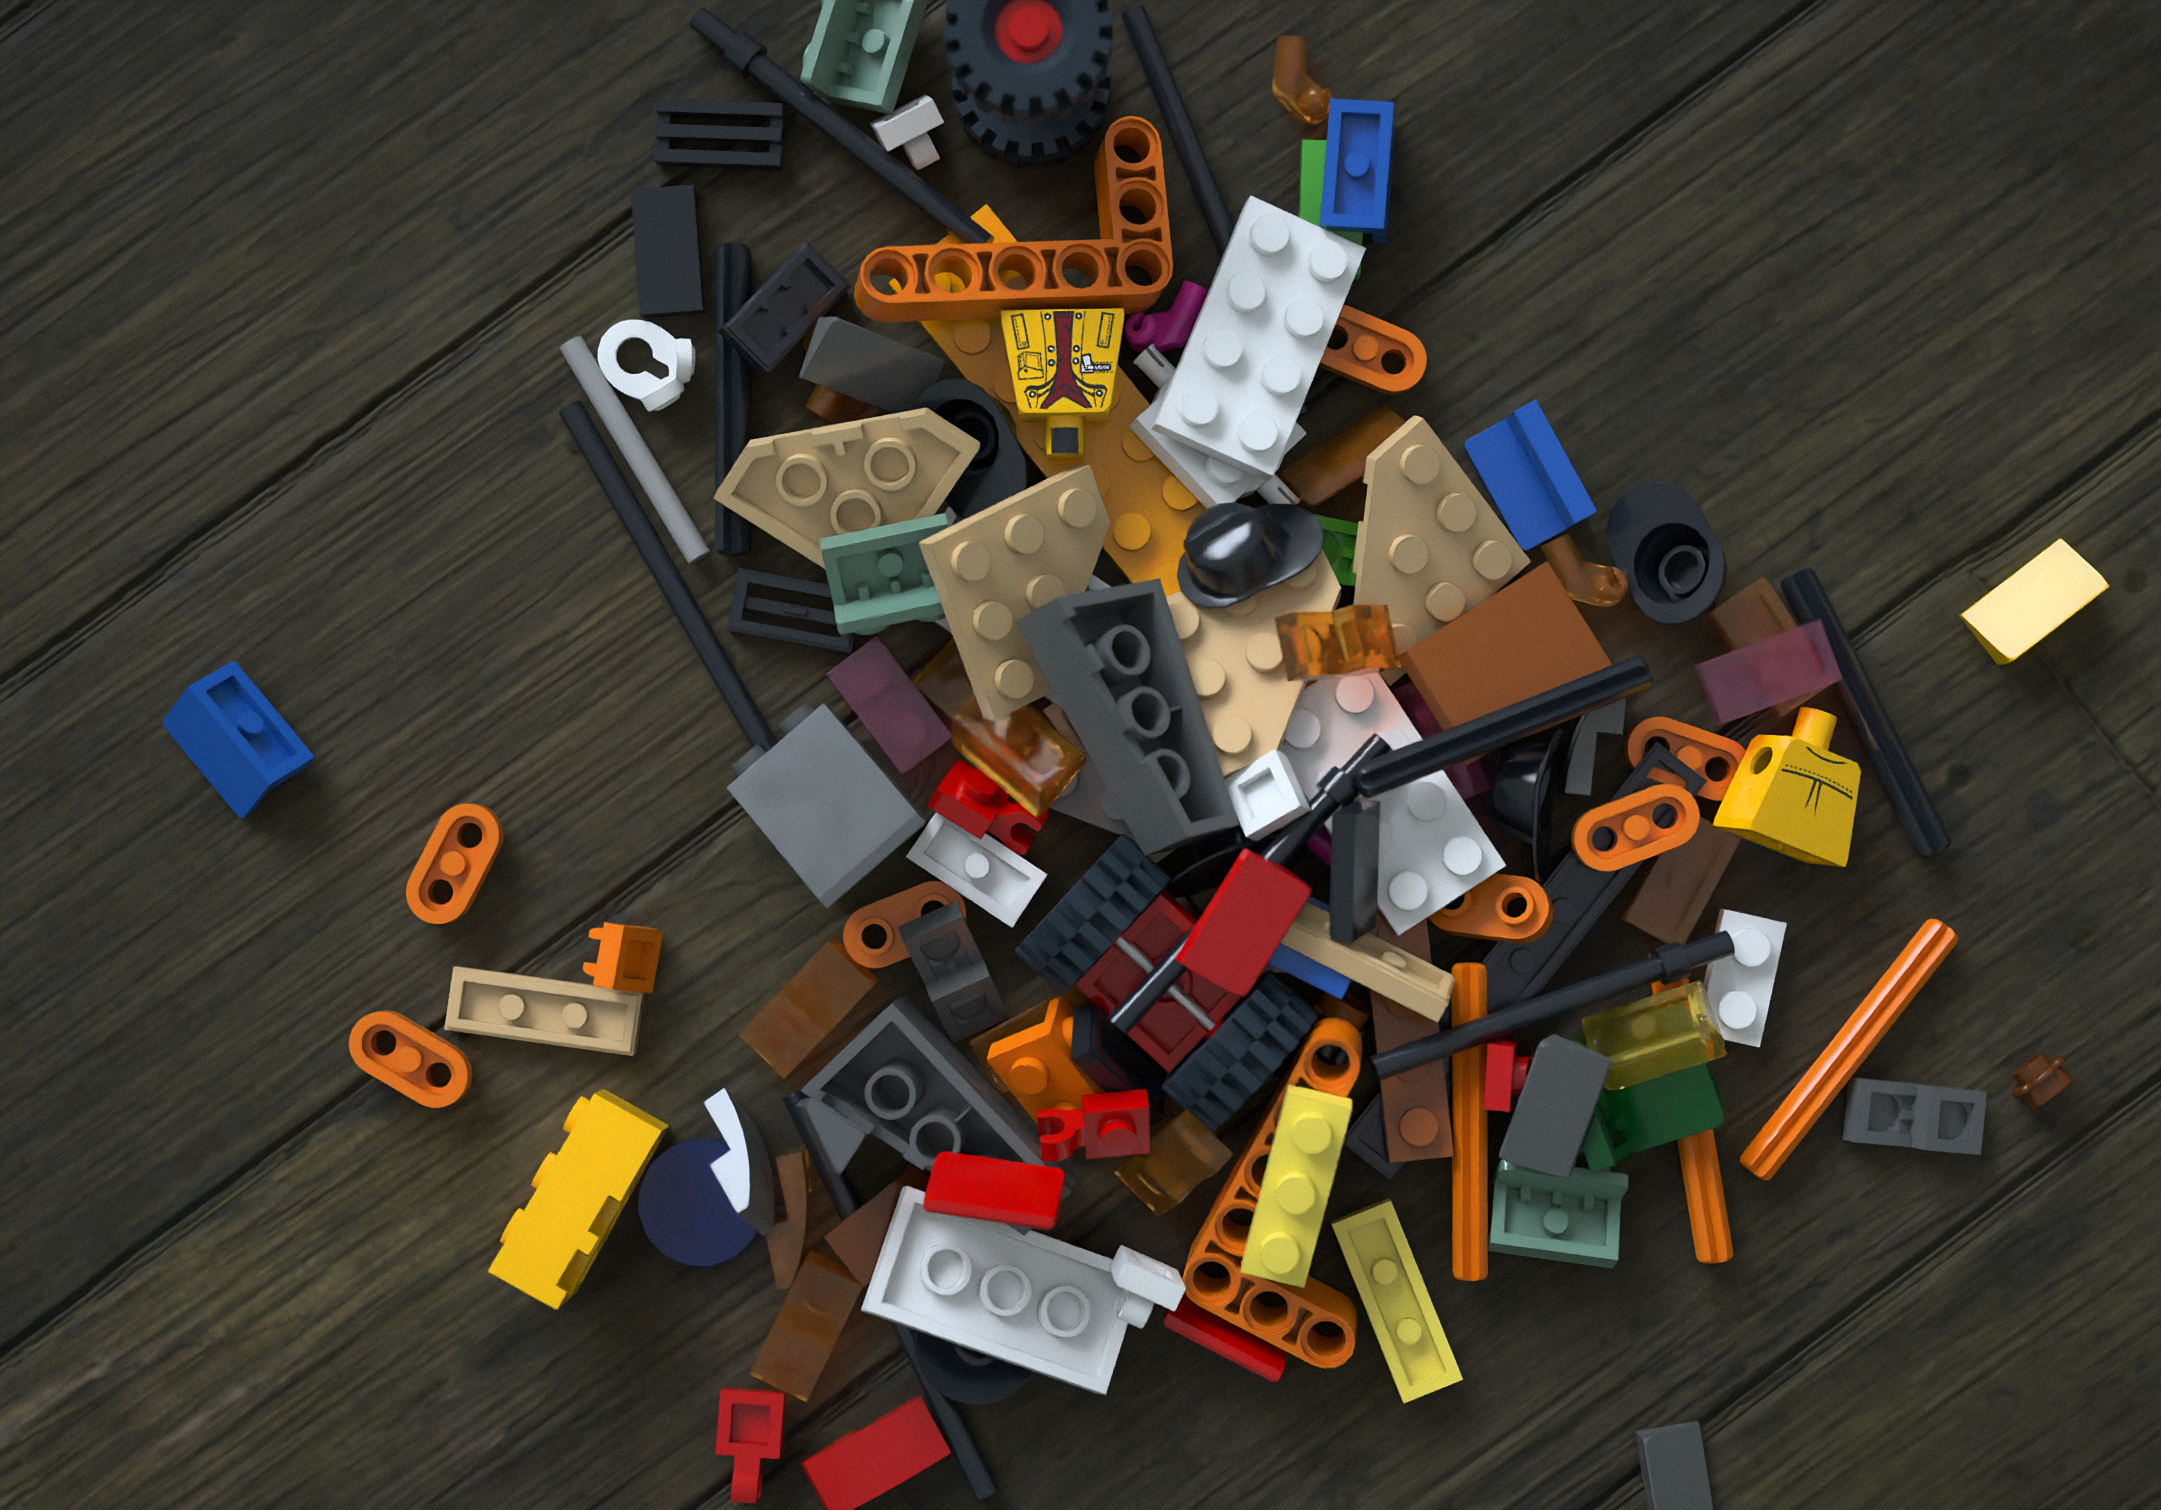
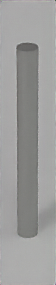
M577 336L570 339L559 348L688 564L697 562L711 551L610 383L602 373L583 338Z

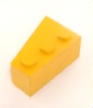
M605 1089L594 1093L590 1100L581 1096L562 1130L570 1135L558 1155L550 1152L538 1169L531 1184L537 1190L525 1210L519 1208L508 1223L500 1239V1242L504 1245L488 1272L556 1310L560 1308L579 1290L670 1125Z

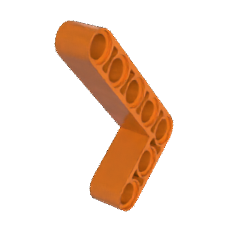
M1127 116L1119 118L1112 123L1106 132L1094 161L1101 239L887 246L878 248L867 255L861 265L854 291L857 307L865 316L879 322L1001 318V310L1124 308V313L1148 310L1158 300L1169 282L1173 271L1162 146L1158 131L1150 122L1141 117ZM1119 145L1129 146L1137 152L1141 162L1133 164L1121 160L1115 153L1114 147ZM1129 205L1138 208L1145 215L1147 223L1141 225L1130 223L1121 215L1119 207ZM1138 266L1143 268L1151 276L1153 285L1140 286L1133 283L1128 278L1125 267ZM1067 268L1081 270L1089 278L1091 286L1083 289L1073 287L1064 279L1062 270ZM1005 270L1016 271L1026 279L1028 288L1020 291L1011 290L1001 282L998 273ZM943 272L953 273L963 281L965 290L958 293L947 292L939 287L934 276ZM876 275H889L898 281L902 291L895 295H884L875 290L870 279Z
M1336 1017L1325 1018L1315 1023L1307 1032L1195 1237L1188 1254L1182 1278L1187 1296L1198 1306L1320 1368H1336L1344 1364L1352 1356L1358 1325L1355 1305L1343 1293L1310 1276H1307L1305 1287L1302 1288L1241 1273V1262L1251 1225L1242 1226L1236 1224L1227 1213L1235 1208H1245L1253 1213L1255 1212L1265 1170L1259 1166L1256 1160L1265 1154H1270L1288 1084L1344 1098L1348 1096L1360 1070L1363 1050L1362 1037L1355 1026L1347 1020ZM1333 1044L1344 1049L1349 1059L1340 1065L1331 1066L1319 1060L1315 1051L1324 1045ZM1211 1261L1221 1263L1227 1268L1229 1275L1223 1278H1212L1205 1275L1200 1270L1199 1265ZM1272 1291L1280 1294L1286 1303L1280 1307H1267L1257 1300L1256 1295L1261 1292ZM1321 1321H1330L1339 1325L1343 1332L1337 1336L1326 1337L1316 1332L1312 1326Z

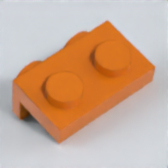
M1063 996L1050 1001L1043 1023L992 1043L986 1059L1037 1125L1038 1111L1048 1108L1063 1110L1082 1109V1095L1105 1093L1071 1060L1074 1010Z

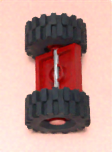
M1108 0L947 1L945 9L946 26L943 27L947 58L951 71H954V76L952 77L953 96L958 118H961L964 131L973 142L976 139L981 144L982 152L990 158L994 159L995 155H999L1005 158V165L1018 169L1020 162L1032 163V170L1046 169L1047 161L1057 159L1060 165L1071 160V152L1078 147L1083 151L1092 142V135L1095 130L1098 129L1100 131L1106 119V109L1110 101L1111 72L1108 61L1112 55L1113 17L1112 11L1109 12Z
M1123 833L1014 952L1060 995L1064 994L1078 980L1075 986L1109 1016L1198 920L1165 889L1142 912L1171 877L1152 859L1144 856L1141 849ZM1188 969L1130 1030L1128 1035L1170 1073L1161 1085V1089L1209 1133L1226 1121L1233 1111L1235 1112L1242 1106L1245 1100L1282 1063L1281 1061L1292 1052L1299 1043L1298 1041L1311 1028L1310 1025L1316 1020L1318 1014L1271 970L1262 974L1248 995L1243 998L1230 993Z

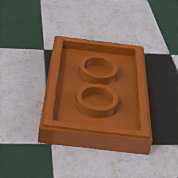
M1548 561L1397 656L1443 731L1612 665ZM1486 753L1474 757L1472 759L1466 760L1463 763L1466 766L1476 761Z

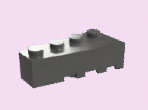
M1160 578L1057 597L1016 621L1144 856L1193 845L1239 825Z
M902 994L800 1090L810 1098H817L864 1129L866 1134L872 1133L901 1152L903 1158L921 1170L927 1169L932 1172L936 1157L943 1151L1061 1168L1065 1172L1062 1200L1071 1193L1079 1179L1062 1160L1056 1162L1041 1160L1040 1136L905 994ZM1007 1224L1024 1236L1032 1229L1031 1227Z

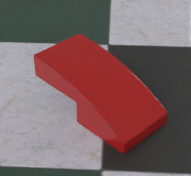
M913 1397L863 1429L853 1430L800 1464L825 1510H853L946 1457L951 1451L921 1397Z

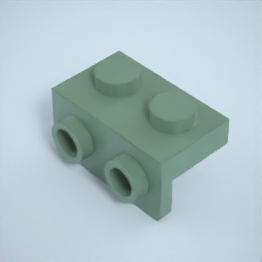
M822 0V9L812 41L804 52L801 82L830 103L893 114L928 0Z
M946 513L820 539L821 552L839 634L854 632L860 635L878 633L891 624L916 619L923 622H933L946 617L918 543L949 528Z
M1501 1159L1491 1178L1488 1251L1613 1268L1618 1261L1621 1199L1628 1190L1629 1176L1611 1172L1610 1167L1591 1172L1588 1162L1574 1165L1571 1176L1566 1179L1511 1164Z

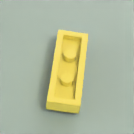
M1291 1084L1287 1085L1241 1262V1273L1302 1288L1305 1287L1350 1118L1352 1099Z
M1389 1198L1330 1221L1403 1403L1463 1380L1391 1200Z

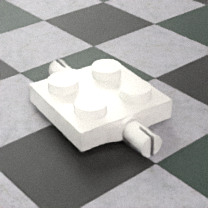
M1153 343L1134 360L1133 363L1153 381L1159 390L1155 394L1151 405L1132 422L1129 428L1206 509L1220 503L1235 502L1240 498L1252 495L1255 491L1269 504L1296 505L1301 501L1276 474L1269 481H1266L1151 430L1176 369L1154 347ZM1297 422L1294 424L1276 471L1279 469L1284 455L1307 434Z

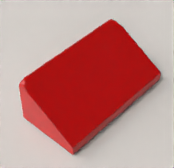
M1244 848L1175 959L1180 964L1239 997H1246L1308 900L1312 891L1310 886L1287 868Z
M943 1151L935 1159L923 1201V1209H926V1212L1050 1230L1055 1226L1060 1217L1065 1172L1061 1168Z
M1184 1292L1175 1311L1164 1307L1162 1318L1165 1327L1273 1383L1275 1380L1279 1381L1288 1356V1352L1198 1306L1189 1299L1186 1292Z

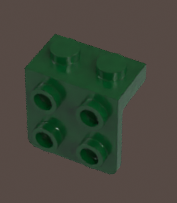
M1672 1004L1567 1039L1613 1059L1578 1154L1580 1157L1587 1159L1591 1172L1614 1166L1635 1152L1711 1130L1725 1122L1727 1110L1691 1012L1684 1004Z

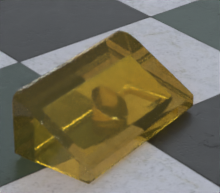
M1700 980L1582 1018L1586 1048L1613 1059L1604 1087L1611 1091L1726 1055L1724 1039L1705 987Z

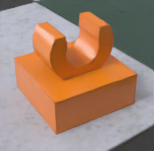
M604 922L603 928H593L589 931V938L601 940L597 963L584 962L583 971L590 976H594L593 986L611 990L652 993L664 931L642 926Z

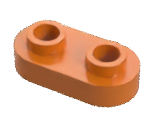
M1343 304L1334 329L1340 330L1345 335L1346 345L1338 350H1333L1326 346L1318 366L1387 395H1398L1412 389L1423 376L1427 364L1426 351L1421 341L1407 330ZM1388 353L1399 355L1404 363L1403 371L1398 374L1387 373L1381 365L1382 357Z
M1667 717L1647 718L1638 722L1630 729L1624 742V756L1631 769L1635 768L1642 760L1646 742L1651 737H1659L1665 742L1669 752L1707 781L1696 796L1710 801H1723L1746 752L1739 743L1732 739ZM1713 757L1721 759L1726 766V774L1718 782L1710 780L1705 773V765ZM1653 767L1646 776L1649 779L1664 784L1677 785L1682 788L1688 784L1677 774L1657 767Z
M1673 784L1654 785L1590 809L1582 814L1572 829V848L1577 858L1587 867L1599 871H1614L1686 843L1692 838L1698 828L1699 808L1694 797L1684 788ZM1660 804L1670 806L1674 812L1672 824L1664 829L1656 826L1652 818L1654 809ZM1602 826L1609 828L1614 835V843L1606 851H1599L1592 842L1594 831Z
M465 803L450 808L442 815L406 886L408 905L418 918L432 924L450 923L460 919L470 909L503 843V827L493 811L479 804ZM471 823L478 825L482 831L481 842L473 848L465 845L462 840L463 829ZM442 879L448 881L453 888V896L446 904L437 902L433 896L434 885Z
M1494 873L1465 892L1464 902L1459 908L1449 910L1444 906L1428 916V918L1440 930L1450 935L1526 944L1539 939L1547 932L1553 920L1554 909L1550 896L1536 881L1523 876ZM1515 898H1525L1527 901L1526 911L1519 917H1509L1507 914L1508 904Z
M929 881L864 906L855 911L846 922L843 932L845 948L855 962L869 968L885 967L908 958L910 955L903 943L898 927L921 917L924 905L931 900L939 901L944 906L957 901L966 920L967 909L962 895L944 882ZM878 924L885 929L887 940L881 948H870L864 942L863 933L867 926Z
M384 1010L370 1013L361 1018L351 1031L349 1050L357 1066L423 1106L441 1108L451 1105L460 1100L470 1088L473 1074L467 1055L457 1046L398 1012ZM383 1030L391 1032L396 1038V1047L390 1054L381 1052L377 1047V1036ZM437 1062L444 1063L451 1071V1079L446 1086L437 1085L431 1078V1069Z

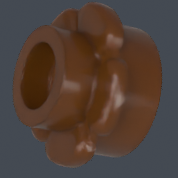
M2039 1052L2028 1059L2012 1073L2013 1078L2018 1082L2013 1088V1096L2015 1098L2021 1096L2031 1109L2038 1108L2049 1101L2073 1079L2061 1065L2065 1058L2062 1055H2057L2053 1059H2048L2043 1052Z

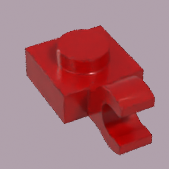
M960 759L955 762L927 805L928 808L980 840L988 831L998 837L1008 849L1021 855L1026 854L1036 837L1024 831L1019 823L1027 824L1039 832L1050 815L1043 806L1029 800H1022L1016 803L1007 802L1012 791L997 783L989 773L973 768Z
M1496 1039L1488 1043L1484 1110L1510 1112L1514 1096L1521 1095L1534 1057H1517L1518 1041Z
M1146 1089L1082 1095V1109L1063 1110L1048 1108L1037 1112L1041 1160L1056 1162L1067 1159L1082 1146L1085 1148L1086 1159L1150 1153L1149 1104Z
M723 1387L720 1390L715 1455L734 1456L731 1502L757 1504L758 1499L762 1497L763 1458L780 1459L782 1457L787 1392L729 1387Z

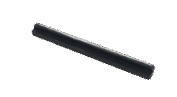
M741 243L719 244L715 249V494L751 440V364L718 333L723 325L751 298V251L746 244ZM715 500V549L717 553L723 556L748 555L751 551V522Z
M1804 568L1787 576L1781 581V589L1916 855L1920 858H1927L1942 852L1951 845V838L1815 571L1812 568Z
M1640 656L1629 658L1360 763L1353 768V776L1357 788L1364 798L1375 797L1645 691L1653 684L1648 664Z

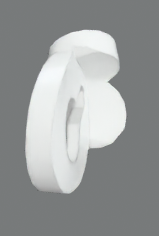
M626 320L612 326L602 336L598 347V363L606 379L615 388L627 396L642 400L648 412L653 410L659 411L679 399L681 393L685 390L683 383L690 382L695 370V348L692 345L691 339H675L663 328L651 322ZM630 338L645 340L653 350V358L669 367V376L660 380L646 371L640 374L624 372L617 362L619 347Z

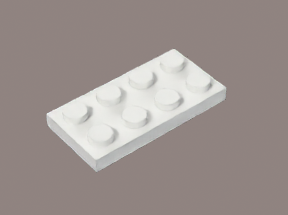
M1250 196L1242 209L1151 430L1269 481L1275 474L1366 248Z
M1363 651L1304 689L1301 699L1298 700L1290 719L1280 752L1286 754L1304 796L1309 802L1320 791L1316 784L1333 766L1340 769L1373 733L1384 739L1393 751L1422 740V738ZM1443 770L1375 797L1364 798L1360 795L1356 799L1380 801L1377 908L1396 936L1401 935L1506 866ZM1331 816L1323 826L1332 838Z
M909 1186L902 1187L861 1311L1096 1394H1106L1128 1325L1127 1322L1118 1318L1120 1311L1114 1308L1122 1288L1116 1285L1110 1270L1113 1259L1032 1230L1024 1236L1004 1223L926 1212V1209H923L926 1192Z

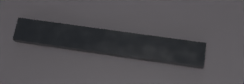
M1653 742L1642 756V760L1635 768L1631 769L1604 804L1648 787L1664 784L1646 777L1653 767L1677 774L1688 783L1684 789L1693 797L1696 796L1707 781L1658 742ZM1666 804L1658 805L1652 814L1653 822L1662 829L1669 827L1674 820L1672 808ZM1602 826L1594 831L1592 842L1595 848L1599 851H1606L1612 847L1614 835L1609 828ZM1571 845L1540 884L1550 896L1554 909L1553 920L1547 932L1539 939L1526 944L1495 941L1478 962L1484 964L1487 969V1015L1535 998L1644 860L1614 871L1594 870L1584 865L1577 858ZM1527 902L1515 917L1521 916L1526 911ZM1452 996L1438 1021L1440 1032L1452 1028ZM1452 1055L1443 1058L1448 1107L1452 1103ZM1378 1089L1346 1129L1343 1143L1391 1180L1405 1161L1388 1163L1380 1089Z

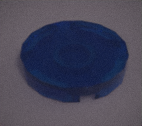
M693 1138L672 1145L650 1164L640 1185L638 1213L647 1237L662 1254L685 1265L711 1266L732 1259L753 1241L758 1232L737 1214L710 1167V1164L731 1150L726 1141L714 1138Z

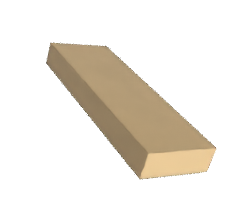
M1306 901L1280 943L1436 1022L1439 1021L1450 999L1456 979L1453 975L1370 933H1366L1353 943L1331 940L1329 935L1330 913Z
M454 966L444 1030L634 1056L637 1052L645 993L611 990L591 984Z

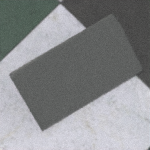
M833 316L819 317L799 378L894 414L914 409L918 397L928 386L936 383L939 379L945 360Z
M1556 1034L1542 1040L1534 1056L1501 1147L1499 1158L1511 1164L1568 1179L1573 1171L1613 1059Z
M817 1098L801 1099L796 1108L825 1169L830 1174L840 1175L866 1136L863 1133L865 1130Z
M1694 1421L1635 1431L1647 1509L1713 1510L1699 1422Z

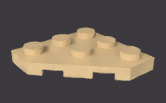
M928 408L753 439L748 442L716 491L714 499L825 569L820 546L821 538L933 516L978 452L980 442Z
M1415 415L1366 457L1363 483L1368 484L1364 520L1358 522L1352 571L1357 574L1353 610H1348L1345 629V636L1359 654L1363 651L1366 653L1384 682L1389 686L1406 673L1397 656L1494 595L1531 562L1425 419Z
M1076 464L918 542L983 718L997 721L1049 693L1051 685L1016 621L1057 597L1084 593L1087 590L1110 527V521L1090 465Z
M1323 549L1314 563L1300 574L1256 593L1247 600L1228 608L1208 609L1193 604L1181 591L1166 597L1224 779L1275 749L1280 751L1290 719L1298 700L1301 699L1318 656V649L1330 618H1333L1341 598V586Z

